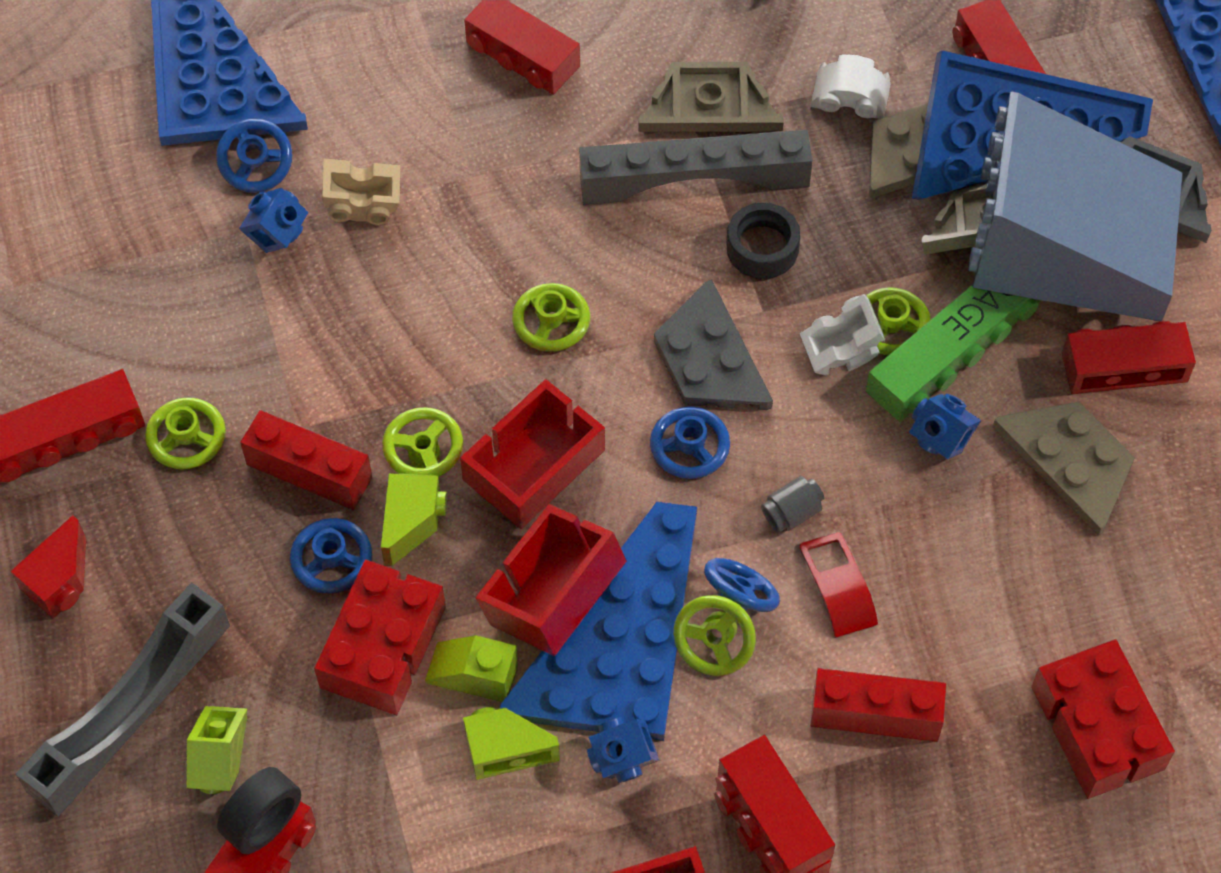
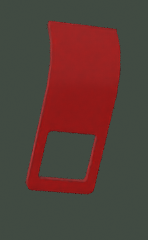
M836 532L800 543V551L827 607L835 638L879 625L870 591L842 533ZM838 542L848 564L819 572L809 550Z

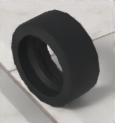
M753 203L742 207L732 216L727 227V256L732 265L744 275L756 279H771L782 275L794 265L799 254L800 226L793 214L784 207L773 203ZM754 227H769L777 230L785 237L786 245L781 251L771 255H759L750 252L742 246L740 237L746 230Z
M267 767L248 778L225 804L217 822L219 833L242 854H251L260 850L271 842L293 817L302 796L300 788L278 768Z

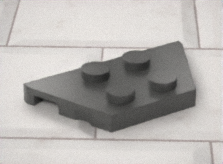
M1131 136L1123 140L1121 143L1182 172L1178 232L1207 243L1212 229L1211 224L1207 222L1206 207L1208 203L1206 191L1202 187L1204 180L1202 164Z
M712 279L706 281L654 333V343L684 405L705 406L707 404H714L718 407L735 408V403L760 405L759 410H769L773 406V399Z

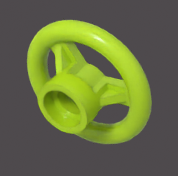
M546 283L532 287L520 296L513 309L512 322L517 335L524 343L540 351L555 352L572 347L584 337L590 324V310L586 300L575 289L563 284ZM565 298L569 299L576 308L567 307ZM530 303L535 307V313L540 319V326L535 335L527 329L524 322V313ZM578 321L576 328L569 335L561 339L547 340L552 329L559 327L564 322Z
M887 287L874 290L866 295L871 306L878 302L879 325L884 338L889 333H896L900 330L916 333L931 320L925 303L918 296L907 290ZM910 306L916 311L919 320H914L909 316ZM879 342L877 348L879 354L888 356L903 343L886 344Z
M179 398L167 402L154 412L146 427L145 440L149 452L161 464L174 469H191L207 463L220 451L225 440L226 427L222 415L212 404L198 398ZM194 410L208 416L213 424V435L201 431L199 420ZM165 419L168 435L165 439L158 442V429ZM182 428H189L185 431H180ZM194 443L205 447L202 452L190 457H176L168 454V452L179 445Z
M427 407L414 408L401 413L388 425L383 436V454L390 467L398 474L440 477L450 471L458 462L463 450V435L456 421L445 412ZM421 419L434 421L426 431L418 432L414 435L398 433L410 422ZM447 429L451 437V448L445 459L439 463L441 453L438 437ZM423 445L429 446V447L426 448V449H419V448H418L419 446H423ZM395 447L408 450V457L412 466L400 460L396 454Z
M717 595L698 597L687 603L675 620L673 635L677 650L682 659L700 673L710 676L732 674L744 667L753 655L756 644L753 622L748 613L731 599ZM718 608L724 610L711 613L702 625L688 623L690 618L702 609ZM737 620L743 632V645L738 655L732 659L727 646L736 636ZM711 629H717L722 637L714 636ZM687 638L702 640L707 647L712 648L718 663H710L699 658L690 648Z

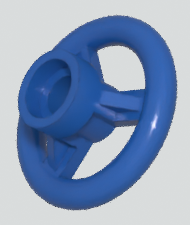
M246 119L232 125L221 137L216 152L217 165L221 175L230 185L244 192L259 193L274 188L286 177L292 163V147L286 134L277 125L263 119ZM260 130L270 134L277 141L280 149H268L266 142L261 137L249 135L247 131ZM237 137L239 140L237 155L242 164L235 174L228 162V150L232 141ZM252 149L260 151V155L255 159L247 157L248 152ZM264 162H280L277 170L270 177L261 181H247L254 167H259Z
M681 407L669 411L657 421L650 436V448L655 461L663 470L676 477L696 479L710 475L722 466L729 454L730 436L725 424L714 413L699 407ZM678 421L675 425L674 436L662 439L666 429ZM705 423L713 428L718 437V449L714 456L704 448L707 438ZM686 437H693V438H695L696 440L689 441V440H686L685 438H686ZM682 451L685 454H692L701 465L694 467L682 466L670 460L665 453Z
M340 518L318 520L305 527L295 538L290 552V564L296 578L307 588L327 594L339 593L352 588L365 559L372 561V547L365 532L356 524ZM338 531L345 532L355 539L359 546L360 557L347 553L345 539ZM314 537L312 549L315 558L304 567L302 561L303 550L308 541ZM328 550H336L332 555L324 554ZM340 565L353 569L348 576L336 581H323L315 578L326 568H334Z
M714 558L705 564V576L714 589L719 592L717 596L731 599L745 611L750 609L758 612H770L779 606L780 596L776 588L768 579L754 569L726 558ZM761 590L767 599H758L754 591Z

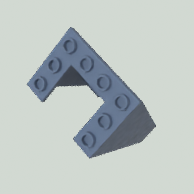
M1010 92L1006 107L999 106L994 130H999V133H991L988 147V155H991V157L985 156L981 172V179L987 180L985 196L992 197V199H986L982 223H979L975 247L978 248L973 247L970 255L968 271L975 272L973 288L1162 322L1173 293L1182 172L1020 93Z

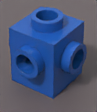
M283 188L268 192L262 191L250 201L248 205L250 211L239 229L264 252L268 253L287 248L290 243L296 240L303 230L301 224L309 212L299 204L298 198L293 193Z
M940 394L928 400L925 398L918 404L912 414V419L915 422L909 433L918 439L917 443L924 450L932 454L939 453L945 458L950 459L963 452L981 420L965 409L967 407L966 404L959 398L950 394Z
M622 717L615 718L598 725L600 733L589 736L592 747L587 749L592 768L596 773L601 772L603 778H617L618 784L642 776V767L660 761L646 721L636 718L624 723ZM622 745V754L619 756L618 749Z

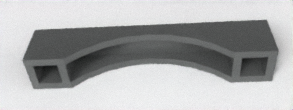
M808 130L579 147L583 205L622 202L637 193L653 187L693 179L720 178L740 180L757 184L770 190L810 187L813 162Z
M191 582L163 612L144 648L115 686L77 722L58 735L46 740L18 770L16 776L26 793L59 817L230 627L224 606Z

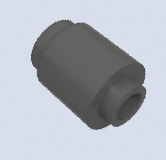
M799 476L767 496V502L761 505V509L766 520L777 533L784 529L790 531L822 511L821 501L824 500V494L815 480L811 478L807 481L803 476Z

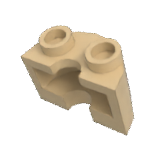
M324 159L322 198L324 206L328 209V217L336 222L352 220L368 221L373 225L388 223L390 214L395 212L400 204V165L373 163L368 168H356L351 164V161Z

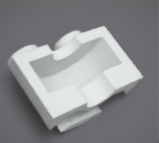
M839 55L837 62L829 63L828 65L825 62L821 64L817 73L810 107L819 108L827 112H835L840 107L845 106L855 109V113L860 117L882 119L885 117L889 96L890 76L888 72L883 75L882 72L875 69V61L858 55Z
M865 294L847 300L844 306L841 307L843 312L838 317H820L812 323L811 327L800 333L815 373L829 375V368L846 365L848 371H851L868 363L879 354L877 345L879 342L885 341L871 303Z

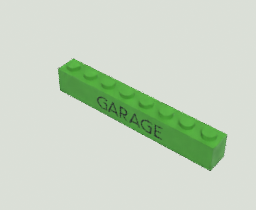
M973 285L970 286L869 371L865 392L895 419L901 422L910 413L913 414L923 399H930V396L938 389L941 391L946 390L955 381L961 369L965 366L973 367L982 358L985 349L993 342L995 344L1001 343L1009 335L1012 326L1020 319L1022 321L1028 320L1035 313L1042 300L973 288Z

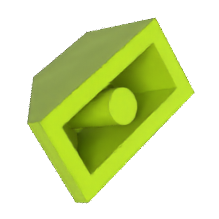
M389 473L381 541L384 565L393 566L437 531L438 517L446 516L447 492L440 491L438 476Z
M477 635L437 642L425 683L503 702L511 691L518 668L517 646Z
M216 706L204 707L187 738V788L200 789L201 792L207 794H218L231 790L239 773L247 709Z
M485 707L475 710L471 713V716L463 717L466 739L476 780L560 761L557 737L507 708L496 710L493 707Z

